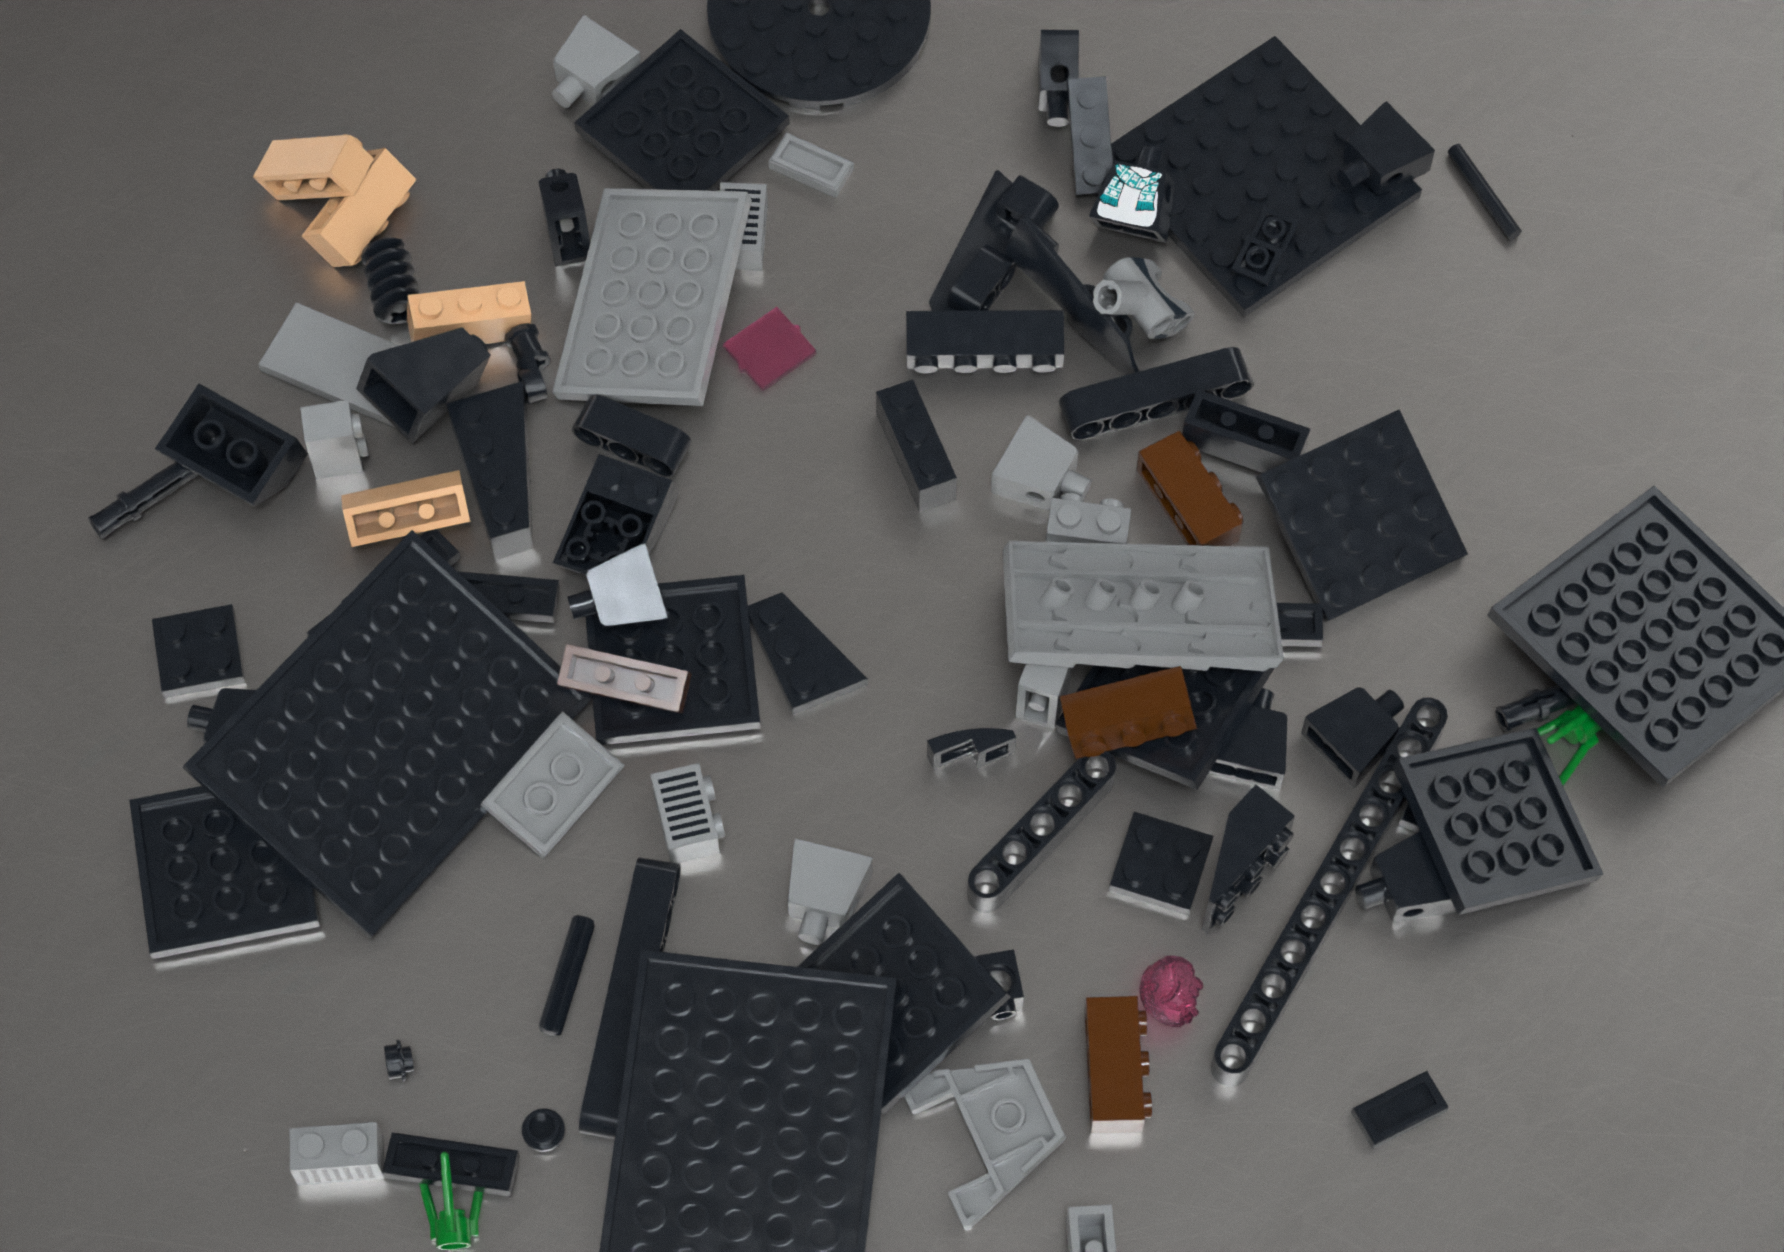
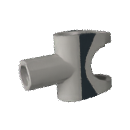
M1127 257L1118 260L1105 272L1104 280L1098 283L1093 291V304L1096 310L1101 314L1131 315L1147 337L1151 339H1163L1176 335L1195 316V312L1188 304L1172 297L1160 286L1158 280L1161 277L1162 271L1154 261L1149 259Z

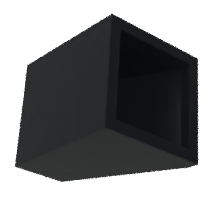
M461 327L371 354L366 360L356 390L413 444L448 412L446 403L463 399L478 385L491 354L488 352L485 343L478 336L470 335Z

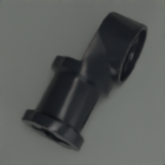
M525 323L512 328L505 335L504 340L508 347L513 348L518 360L516 364L518 381H523L526 401L528 404L548 398L547 389L540 371L550 364L551 358L547 351L542 350L538 341L539 331L537 326Z

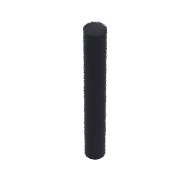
M1458 143L1450 147L1447 153L1507 238L1513 240L1518 237L1522 230L1461 144Z

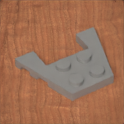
M1029 1058L975 1065V1068L951 1071L949 1069L933 1070V1073L926 1075L905 1095L913 1115L955 1097L987 1167V1174L948 1192L965 1231L978 1223L1067 1139Z

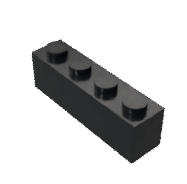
M1064 310L906 311L907 369H915L919 373H933L938 371V368H954V371L959 373L975 372L977 368H993L996 372L1009 373L1017 368H1032L1033 371L1045 373L1054 371L1056 368H1063Z

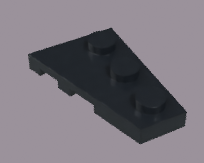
M783 592L748 605L749 622L793 715L868 685V678Z

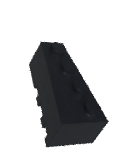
M523 381L446 403L451 426L495 560L533 549L527 401Z

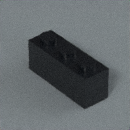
M912 379L877 391L876 415L918 511L922 512L956 500V474L914 380Z
M1197 389L1184 421L1182 435L1187 442L1192 441L1201 452L1264 473L1304 454L1310 428Z

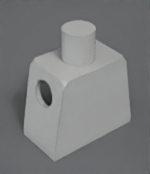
M583 15L554 58L555 77L560 84L552 91V96L565 108H569L578 97H581L591 105L596 104L641 64L640 51Z
M1026 415L992 473L991 493L1050 510L1052 498L1059 499L1062 493H1074L1085 498L1092 480L1075 472L1079 452L1075 446L1034 418Z
M795 838L788 895L789 916L802 920L798 934L799 939L810 944H822L827 926L838 929L854 914L873 873L872 857Z

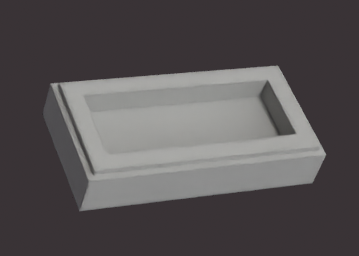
M786 132L769 160V169L837 198L854 170V162Z

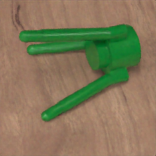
M1579 705L1572 711L1566 710L1554 720L1537 728L1541 737L1560 727L1547 738L1548 744H1553L1563 737L1572 744L1581 743V746L1559 776L1563 786L1586 753L1599 742L1595 734L1602 729Z
M442 1152L440 1158L444 1210L439 1212V1219L428 1184L419 1183L430 1224L431 1241H436V1248L440 1250L465 1249L471 1246V1237L479 1236L478 1220L484 1193L474 1191L469 1218L465 1216V1210L454 1209L448 1152Z

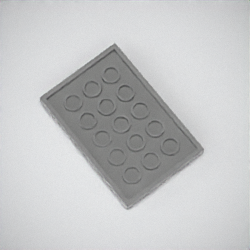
M604 188L552 391L557 399L588 401L590 396L600 395L613 401L624 403L703 406L752 202L748 192Z

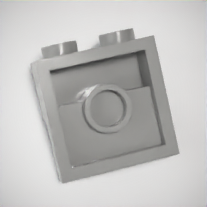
M1065 493L1061 495L1060 499L1052 498L1046 542L1127 544L1131 509L1124 508V504L1116 499H1103L1100 504L1084 502L1082 496L1074 493Z

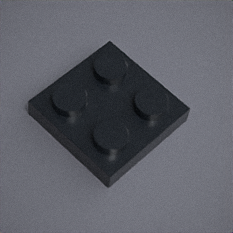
M232 604L152 619L161 692L164 698L245 683L236 615Z
M1134 811L1110 882L1109 891L1189 916L1214 836Z

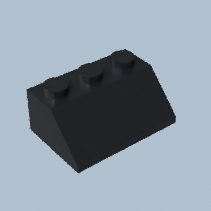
M198 383L155 447L157 452L254 507L287 487L308 455L296 437Z

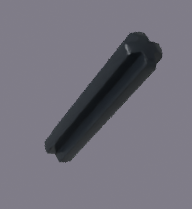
M581 915L572 917L539 1022V1028L542 1033L551 1036H560L562 1034L595 927L594 921L591 918Z

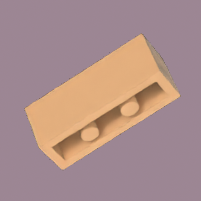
M348 134L272 140L253 178L276 200L355 196L374 158L363 148L362 143L357 138Z
M386 148L367 151L374 160L355 196L331 197L302 235L332 267L354 266L362 260L361 254L363 249L373 237L378 236L385 230L389 223L387 218L394 209L403 205L410 196L408 190L417 179Z
M525 281L408 295L407 323L411 342L461 327L470 335L478 336L485 344L505 342V335L512 328L520 324H531L532 314Z
M459 470L341 495L342 510L351 547L406 536L411 530L415 533L470 522Z

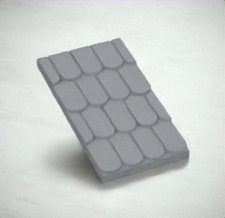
M1008 541L1003 549L1007 644L1009 646L1008 662L1073 668L1075 664L1119 668L1147 665L1169 668L1181 666L1182 669L1207 671L1209 667L1266 671L1269 668H1277L1284 659L1269 547Z

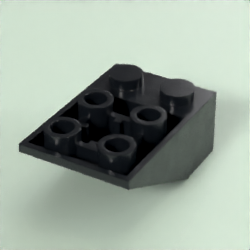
M598 454L553 560V564L586 576V571L638 545L646 543L648 553L650 554L666 526L679 495L673 480Z
M1256 784L1228 815L1202 928L1205 933H1208L1215 924L1222 927L1236 911L1237 907L1234 906V903L1243 894L1246 897H1250L1262 883L1263 877L1260 875L1269 865L1276 868L1290 851L1287 845L1294 836L1291 829L1295 815Z

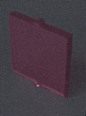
M775 307L723 343V348L739 364V371L741 373L746 372L762 391L817 354L816 349L801 334L800 326L793 325L778 307Z

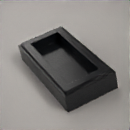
M1425 1071L1354 1107L1351 1113L1372 1149H1375L1447 1112L1449 1106L1428 1071Z

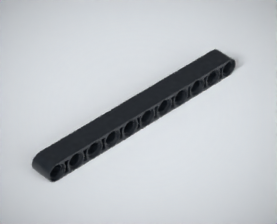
M1431 697L1417 700L1410 709L1218 1042L1211 1064V1072L1215 1080L1220 1084L1228 1087L1237 1086L1248 1077L1353 893L1355 886H1357L1405 802L1406 797L1392 767L1398 758H1402L1399 751L1408 750L1414 754L1433 751L1438 744L1448 718L1447 709L1438 699ZM1428 718L1434 722L1435 726H1423L1417 719ZM1380 784H1393L1398 792H1385L1381 789ZM1363 816L1374 817L1380 825L1367 826L1360 818ZM1345 849L1354 850L1359 854L1360 859H1346L1341 851ZM1333 883L1340 888L1341 892L1329 894L1323 890L1321 885ZM1314 917L1320 921L1322 926L1312 929L1304 925L1301 919ZM1294 951L1301 956L1302 961L1290 963L1283 958L1282 953ZM1273 985L1279 988L1283 995L1278 998H1271L1265 995L1261 988ZM1246 1020H1254L1261 1025L1263 1030L1258 1033H1250L1243 1028L1241 1023ZM1226 1055H1234L1241 1060L1243 1065L1232 1069L1225 1066L1221 1058Z

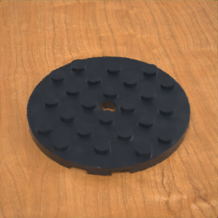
M708 0L707 16L711 41L721 62L766 98L771 96L789 102L790 107L820 110V105L843 103V106L847 107L864 102L883 93L900 81L918 60L919 52L924 45L925 39L928 38L931 20V0ZM812 4L814 6L829 7V11L822 16L810 13Z

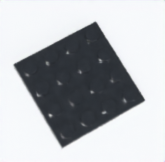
M680 29L578 118L574 124L575 131L646 189L716 191L720 187V182H726L784 130L790 124L787 113Z
M1400 409L1256 476L1315 603L1322 604L1324 622L1330 621L1468 555Z
M745 575L658 583L668 617V622L603 630L598 613L585 616L588 649L685 670L692 674L683 714L592 694L596 741L601 745L761 729Z
M1093 665L1076 692L1170 668L1135 665L1132 668ZM1209 667L1207 671L1182 669L1197 729L1186 731L1179 736H1166L1146 741L1139 746H1126L1108 752L1113 756L1198 790L1275 668H1269L1266 671ZM1062 713L1055 726L1059 734L1068 737L1065 718Z
M1537 728L1398 758L1392 765L1458 915L1594 882L1604 874Z
M203 786L129 800L149 954L152 959L320 927L314 888Z
M900 873L894 876L797 966L897 978L882 1105L883 1114L887 1113L1011 998Z

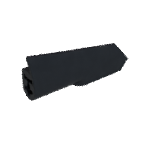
M996 170L929 300L931 311L989 310L1010 283L1017 269L1014 262L1005 255V250L1018 221L1024 215H1027L1043 229L1059 208L1057 199L1049 191L1021 175L1012 183L999 170Z
M1027 215L1020 218L1007 243L1005 255L1067 313V319L1071 326L1123 375L1139 372L1140 370L1134 360L1130 343L1133 326L1128 315L1101 314L1096 310L1093 304L1095 286L1083 285L1058 255L1059 244L1032 218L1030 219Z

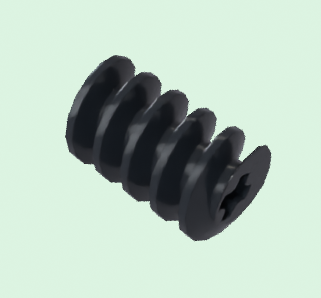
M394 237L371 242L363 249L361 259L365 266L364 272L368 279L367 286L371 292L370 299L374 305L373 312L375 317L381 322L388 324L407 323L408 295L420 294V292L416 290L418 282L413 276L415 269L410 263L412 260L411 254L408 250L403 249L405 244L403 240Z

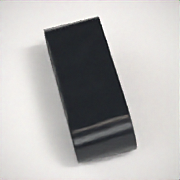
M600 395L589 397L572 427L573 434L582 442L664 477L674 476L692 443L691 438L681 429Z

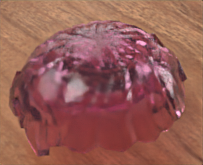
M1167 955L1153 965H1149L1142 975L1139 985V996L1142 1005L1155 1020L1164 1025L1181 1027L1185 1023H1191L1193 1017L1199 1014L1196 1008V998L1199 996V990H1203L1204 985L1194 975L1195 969L1188 960L1177 955Z

